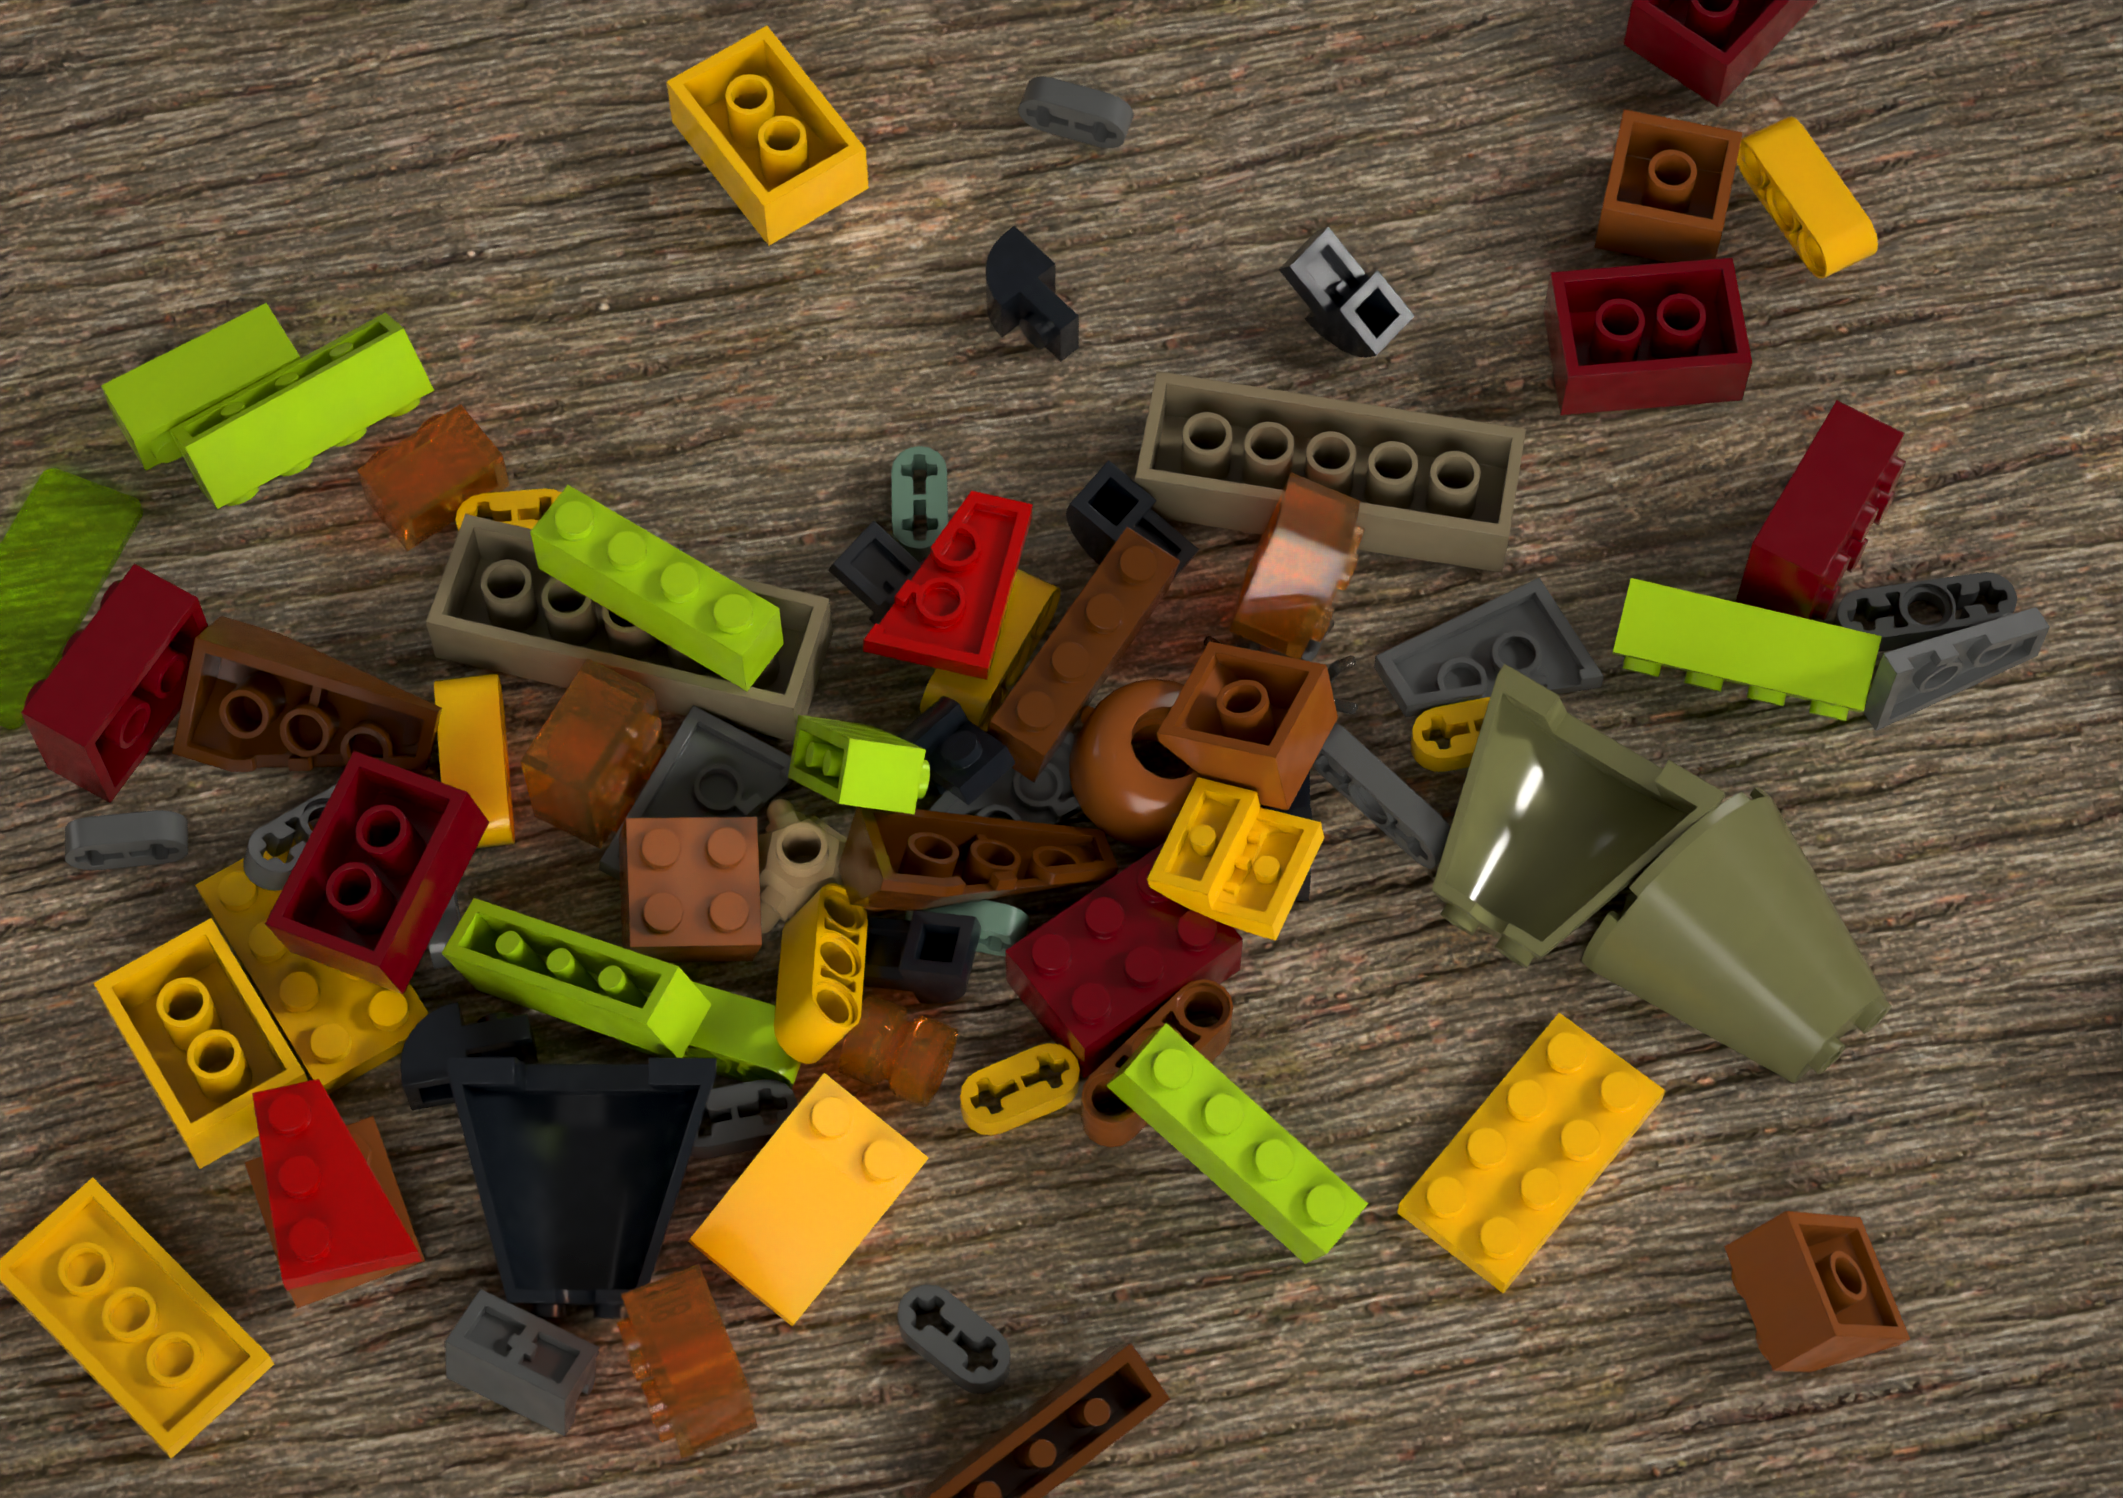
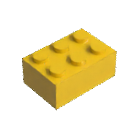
M767 25L666 81L672 123L768 246L869 189L866 148Z
M212 918L93 983L109 1015L199 1169L259 1136L252 1093L308 1081L303 1069Z

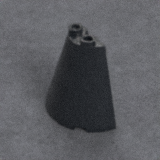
M447 1057V1073L507 1302L526 1304V1311L539 1318H567V1306H594L593 1318L634 1319V1305L644 1304L717 1075V1058H649V1064H525L515 1057Z

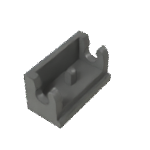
M480 1289L445 1341L446 1378L565 1436L574 1423L577 1410L575 1405L581 1391L588 1395L592 1391L596 1377V1358L599 1355V1347Z

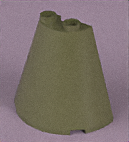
M1504 664L1497 674L1432 886V891L1446 903L1440 915L1470 935H1473L1477 928L1480 927L1499 939L1494 947L1498 952L1514 963L1528 968L1533 958L1542 959L1641 875L1687 829L1711 810L1718 807L1725 798V792L1670 760L1667 761L1664 768L1652 763L1567 713L1558 694Z
M1755 787L1749 794L1753 800H1750L1743 792L1727 799L1687 829L1650 864L1629 887L1633 893L1626 899L1622 917L1615 911L1608 913L1587 945L1581 962L1596 974L1795 1083L1811 1068L1817 1074H1821L1829 1068L1846 1048L1839 1039L1851 1029L1854 1031L1856 1028H1859L1864 1034L1869 1032L1886 1016L1891 1009V1005L1886 1001L1885 993L1775 802L1764 790Z

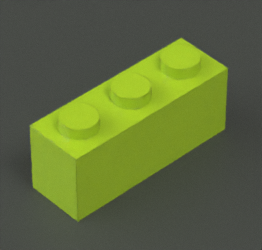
M264 303L101 385L113 418L143 468L147 471L160 463H170L182 457L169 429L300 359V355L268 304Z
M798 715L788 778L838 804L915 815L917 799H922L928 788L930 767L929 762L924 760L926 749L872 725Z

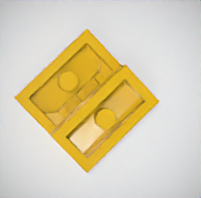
M1197 777L1147 878L1148 885L1167 898L1208 918L1276 941L1324 839L1322 824L1318 821L1262 808L1256 791Z

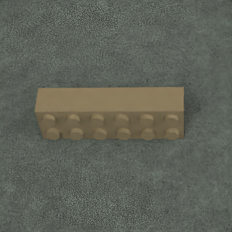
M1156 371L1135 483L1157 500L1152 510L1167 520L1503 573L1526 429Z
M465 514L426 620L435 657L615 699L606 690V686L611 685L620 689L624 694L635 697L645 707L687 716L694 705L738 729L794 742L798 715L807 716L833 635L829 598L722 574L779 607L784 644L747 692L540 570L530 534L532 529ZM612 690V693L616 697L623 698L621 693H619L616 690ZM631 698L628 699L632 704L637 705V702Z

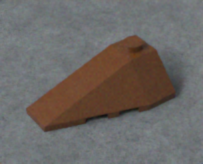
M220 616L195 637L172 754L230 772H253L256 768L289 767V771H311L314 767H346L352 753L356 751L406 770H426L430 764L442 708L285 635Z
M865 807L856 808L838 866L850 905L862 906L873 911L887 909L917 911L1106 880L1114 877L1118 870V865L1103 830L915 809L914 815Z

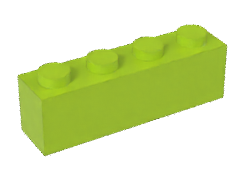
M385 312L169 429L201 492L219 509L225 505L236 506L250 500L258 493L259 486L280 475L291 476L303 471L313 462L314 456L332 446L341 447L356 442L365 435L367 427L387 416L398 417L412 411L419 405L420 398L431 393L434 389L405 329Z
M570 485L565 487L530 531L540 570L747 692L784 644L779 607Z
M1630 578L1612 655L1624 657L1622 669L1659 677L1661 667L1663 666L1686 672L1684 683L1721 692L1723 682L1727 681L1748 686L1746 696L1748 699L1784 707L1786 696L1811 701L1809 709L1811 714L1846 721L1849 710L1858 713L1864 711L1882 636Z
M473 898L442 951L445 958L478 991L670 1058L683 1057L712 1005L679 966Z
M1167 1023L1150 1034L1105 1085L1305 1264L1326 1255L1368 1205L1363 1198Z

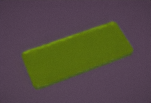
M49 468L40 475L0 543V726L16 729L25 722L21 711L24 709V703L30 689L39 680L47 679L59 663L67 641L78 630L143 516V508L137 498L57 468Z

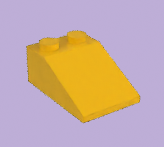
M824 1073L688 1242L793 1327L929 1157Z

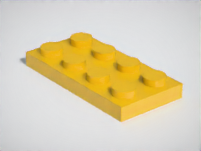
M309 822L308 825L310 829L313 831L314 828ZM294 838L291 847L296 845ZM289 850L277 856L284 864L286 863ZM267 851L264 852L263 857L267 861L271 858H276L271 856ZM244 858L195 885L200 897L311 1080L319 1079L328 1094L402 1053L409 1034L429 1014L410 982L402 995L290 952L265 925L282 890L272 891L255 885L245 874L243 868Z
M1558 1013L1400 1201L1397 1213L1504 1293L1662 1101L1665 1090L1564 1015Z
M93 1177L0 1258V1283L171 1459L274 1365L271 1357Z

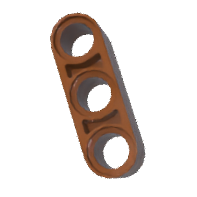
M1202 979L1191 981L1182 987L1089 1076L1083 1085L1081 1096V1121L1084 1132L1090 1140L1100 1146H1121L1132 1140L1148 1124L1105 1085L1141 1043L1165 1023L1209 1062H1212L1224 1051L1230 1041L1233 1003L1230 994L1223 986L1215 981ZM1203 1011L1216 1016L1219 1021L1213 1026L1203 1028L1191 1024L1187 1017L1195 1012ZM1115 1099L1124 1103L1128 1109L1120 1115L1111 1117L1098 1112L1095 1106L1103 1100Z

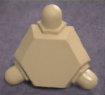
M785 799L775 800L769 805L767 818L770 823L765 828L767 833L761 834L758 837L762 934L770 932L780 919L784 922L787 918L790 919L825 885L836 883L844 886L838 866L847 838L815 815L806 818L805 814L797 812L793 804Z

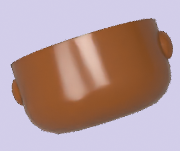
M1162 679L1135 681L1112 691L1095 708L1085 706L1081 712L1083 726L1075 737L1069 756V777L1073 793L1083 812L1097 828L1103 830L1113 839L1134 847L1155 849L1162 843H1165L1197 777L1204 778L1175 754L1174 756L1177 758L1180 768L1179 778L1158 777L1142 766L1135 757L1132 747L1133 742L1141 740L1159 742L1157 732L1184 686L1181 683Z

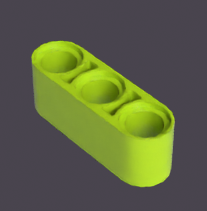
M693 982L712 1005L682 1058H717L718 1075L742 1082L775 1079L785 1083L792 1089L801 1062L787 1055L775 1037L774 1017L776 1005ZM616 1039L621 1044L638 1052L658 1058H670Z

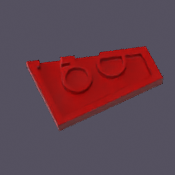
M971 491L932 544L929 556L911 580L907 579L895 595V603L879 624L875 623L864 638L863 652L988 680L1030 526L1033 504Z
M319 1079L252 1093L281 1278L286 1290L422 1261L416 1246Z

